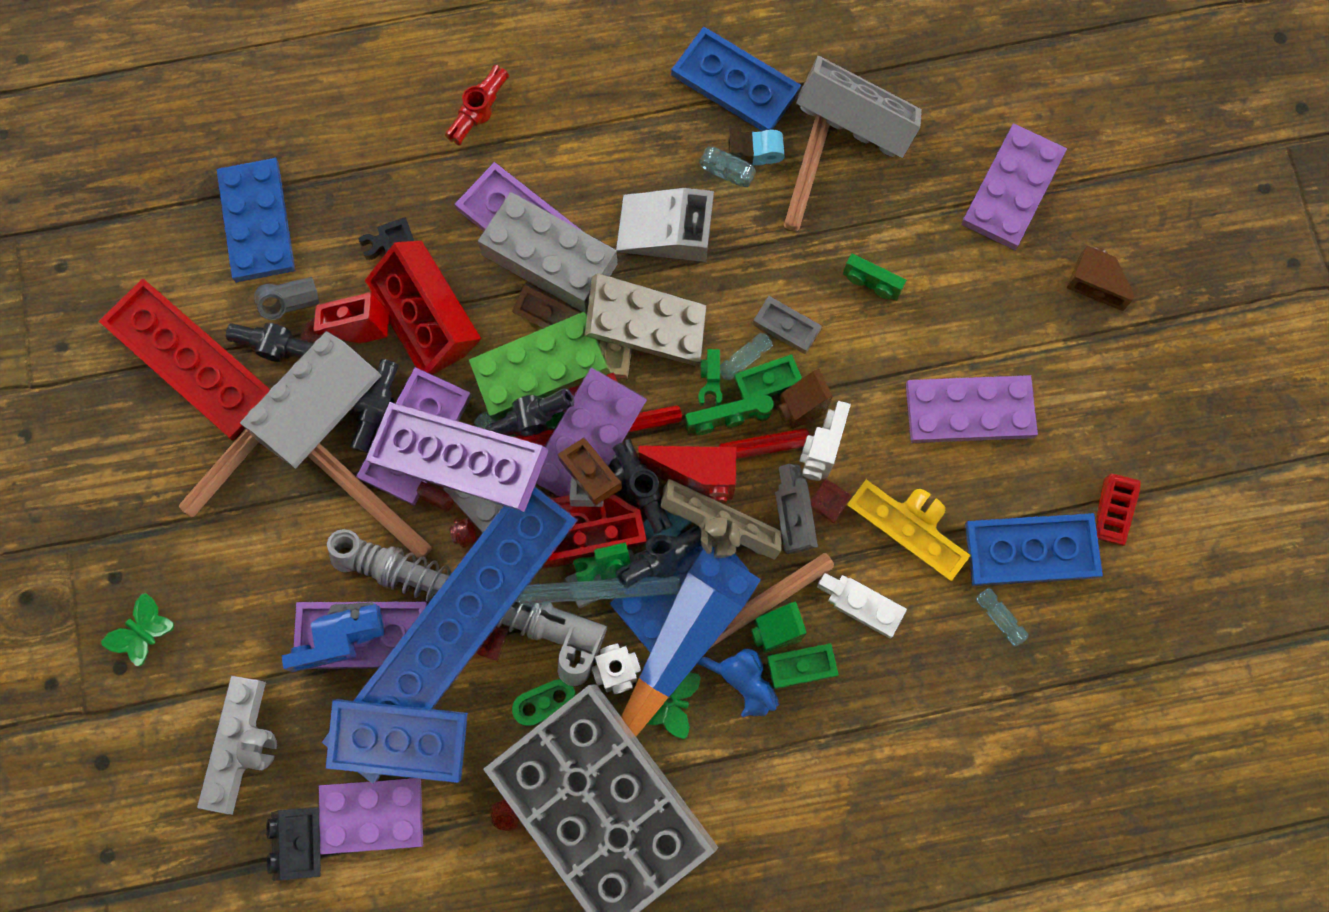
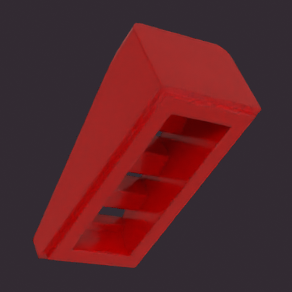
M1109 474L1104 478L1095 522L1098 540L1121 546L1126 545L1139 496L1140 480L1117 474ZM1114 488H1116L1119 490L1127 491V494L1113 490ZM1111 499L1124 502V507L1111 504ZM1107 513L1122 515V520L1108 517ZM1104 524L1119 527V533L1103 529Z

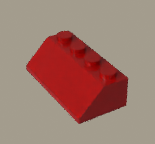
M422 240L395 242L366 277L365 282L372 294L389 311V322L416 368L434 375L464 358L481 340L480 335Z

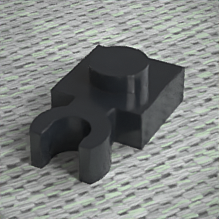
M406 217L378 226L379 235L377 236L365 234L358 238L361 246L373 245L372 249L363 252L366 260L376 259L382 251L387 253L395 242L414 241Z

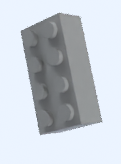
M513 192L509 193L478 240L482 256L582 312L585 311V313L588 311L592 276L599 273L610 277L618 265L617 250Z

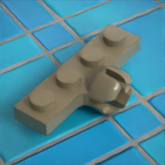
M669 479L663 487L661 508L673 515L681 516L696 523L702 530L701 545L706 553L710 554L712 547H715L714 556L716 558H726L736 552V547H739L740 544L752 549L757 554L765 555L774 560L781 552L780 530Z

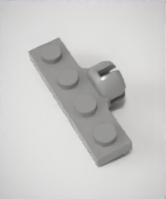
M231 676L197 808L233 815L244 771L248 768L264 770L274 760L275 756L261 754L263 747L277 749V740L271 731L256 727V720L266 682Z

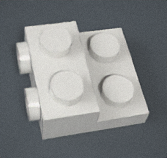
M838 401L835 410H828L823 427H817L814 436H807L800 457V462L805 463L802 474L805 478L820 481L821 478L827 480L836 458L851 404Z

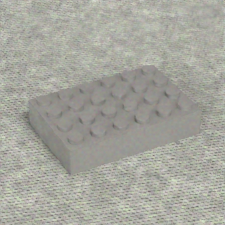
M588 685L484 768V771L586 912H640L719 848L597 685Z

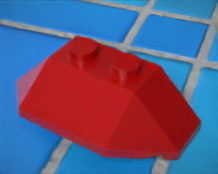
M570 495L552 498L554 502L578 521L542 568L573 564V561L578 558L594 557L595 549L626 542L627 549L629 550L646 543L647 540L640 509L631 506L615 495L605 499L603 507L571 506Z

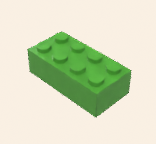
M585 311L469 359L488 413L495 422L506 417L507 413L513 410L512 403L518 398L528 395L545 398L563 388L569 389L580 385L591 367L604 375L611 373L598 339L585 336L587 322Z

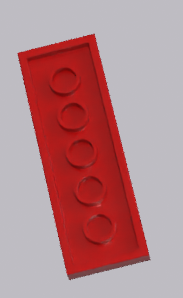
M144 278L98 321L232 441L245 429L240 422L270 391L264 383Z

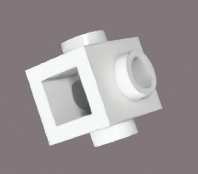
M618 644L600 649L601 655L595 656L597 665L591 667L597 686L604 684L606 692L613 690L614 694L632 689V683L637 682L635 673L641 671L635 652L629 654L626 646L619 648ZM616 661L622 664L621 671L618 673L611 672L609 669L610 664Z

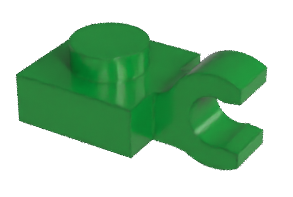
M707 349L706 360H701L700 375L701 378H706V386L699 392L698 403L700 406H704V397L711 394L716 398V406H719L722 402V393L720 391V349Z
M626 542L595 549L594 557H582L573 561L576 572H578L576 573V578L579 585L592 582L599 574L601 580L616 578V570L631 563Z

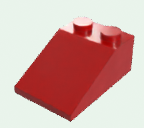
M638 446L641 463L646 464L648 470L654 472L658 478L666 482L669 479L722 504L727 503V500H733L736 487V447Z

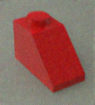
M371 292L316 305L314 332L318 335H323L327 331L341 340L359 344L387 338L389 311Z

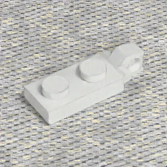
M824 573L817 588L831 595L828 601L834 605V608L890 639L893 637L907 610L852 578H847L843 575L838 580Z

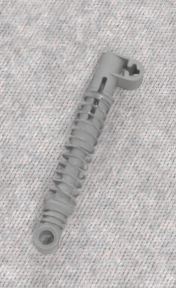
M338 530L328 538L327 548L330 561L338 571L350 572L357 570L360 574L372 575V578L376 579L379 585L386 586V588L391 586L392 590L398 582L404 583L403 594L412 586L416 588L415 598L419 596L421 590L427 591V602L431 600L433 594L439 591L451 574L448 565L443 566L439 570L437 561H432L427 566L425 557H420L416 561L413 552L408 553L404 557L402 548L399 549V547L392 546L388 549H381L379 545L374 546L373 543H367L359 539L356 533L351 530ZM343 548L352 549L345 554L338 553ZM410 555L413 558V563L406 561ZM424 560V567L417 564ZM433 564L436 565V571L431 570L429 568ZM445 568L448 571L447 575L441 573ZM531 594L525 597L520 595L497 625V627H500L501 624L510 626V632L513 628L521 630L522 636L526 632L528 638L537 641L543 638L563 645L559 654L558 675L564 683L571 686L582 685L589 678L592 671L591 667L594 666L596 661L595 656H598L607 630L605 625L554 608L551 602L542 598L534 601ZM575 650L581 652L580 664L573 668L570 666L574 664Z

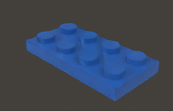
M704 26L671 69V76L761 131L773 130L801 91L802 86Z
M272 158L217 169L232 279L236 283L294 272V258L277 159Z
M1094 513L976 520L965 523L968 554L971 555L969 563L972 586L1098 579L1103 576Z
M702 545L685 554V558L677 562L678 569L674 575L668 578L645 577L610 602V606L650 653L687 573L703 550ZM735 553L727 557L749 571Z
M340 699L333 700L326 768L459 783L462 776L468 713Z

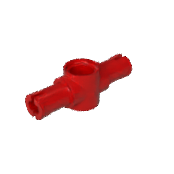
M494 65L481 84L471 86L464 91L462 95L463 105L458 110V116L448 131L445 132V136L452 143L454 141L456 145L460 146L473 126L476 127L478 124L485 123L490 119L492 115L491 106L497 99L496 94L509 78V74L505 69H500L498 65ZM482 103L479 107H472L473 104Z

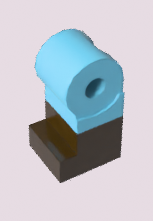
M729 128L728 149L730 166L772 164L780 162L785 158L783 133L780 131L742 132L741 128Z

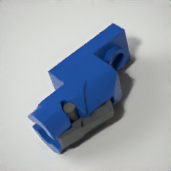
M373 602L331 605L327 615L311 622L314 648L311 649V645L292 648L291 654L282 655L283 669L289 672H296L356 658L354 642L360 645L385 635L380 606Z

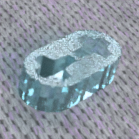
M707 147L699 160L700 165L706 171L741 187H749L756 174L755 168L748 162L715 147Z

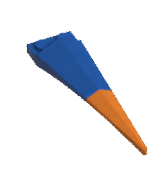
M703 548L687 573L621 716L635 736L640 733L745 607L761 581L760 578L727 557L716 558L714 556V549L708 554Z

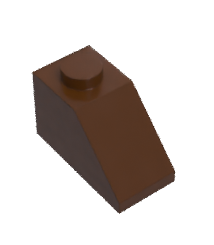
M1086 246L1078 257L1066 288L1124 311L1133 301L1135 295L1117 258L1109 255L1102 248Z
M820 369L814 370L781 393L780 404L777 405L782 420L784 422L789 421L792 429L822 417L827 413L833 396Z

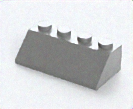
M817 56L796 102L805 113L812 116L818 114L826 118L827 123L836 129L845 128L853 132V136L864 143L870 141L880 146L879 149L883 153L892 157L897 155L903 158L921 126L922 109L820 56Z
M326 331L283 378L271 388L265 397L249 411L240 424L260 444L296 469L381 375L345 342Z

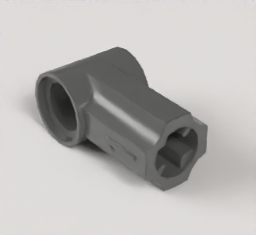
M312 277L280 285L264 284L259 286L254 294V300L260 315L268 320H276L286 312L319 304L317 290ZM269 297L278 299L272 306L263 305L264 300Z

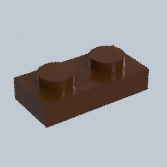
M528 283L524 285L512 310L513 313L543 328L581 313L575 307Z
M585 437L558 453L561 464L595 506L622 489L620 480Z

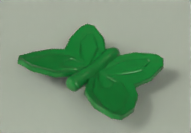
M147 593L141 594L135 601L133 616L136 623L132 619H128L125 622V625L131 630L119 628L107 633L101 640L102 646L109 651L117 653L127 652L130 660L136 666L144 664L149 653L148 644H155L154 637H162L174 628L172 621L166 617L158 616V606Z
M689 672L647 724H664L666 730L673 736L682 739L688 737L690 728L688 718L680 708L687 709L689 702L680 699L691 697L699 688L701 679L699 674Z

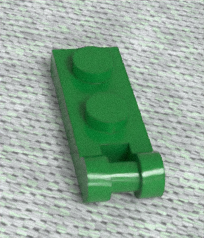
M759 395L687 413L685 416L688 434L696 432V435H705L713 432L715 427L726 425L727 428H733L742 425L744 420L755 418L758 421H766L771 416L774 403L770 396Z

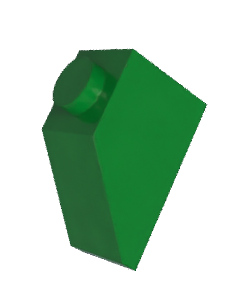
M796 601L756 618L754 621L755 627L751 628V634L756 647L762 646L764 653L799 643L807 634Z

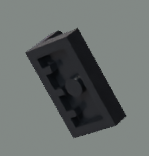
M319 807L271 812V818L267 819L266 835L267 839H272V853L267 855V872L272 874V880L321 877Z

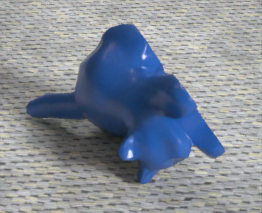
M743 649L737 655L728 657L721 663H717L708 657H702L697 663L721 675L726 682L741 693L745 702V708L741 713L742 717L748 715L765 716L769 710L774 711L780 705L772 686L761 678L763 663L759 654L754 650Z

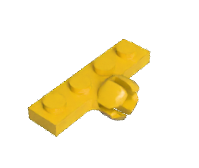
M866 479L847 506L942 576L952 581L971 555L936 529L937 523L945 514L943 503L936 498L927 511L923 512L920 508L931 495L927 491L916 489L907 501L899 503Z

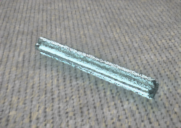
M678 576L643 578L628 589H625L618 579L528 585L519 596V602L521 604L673 595L679 593L681 584Z

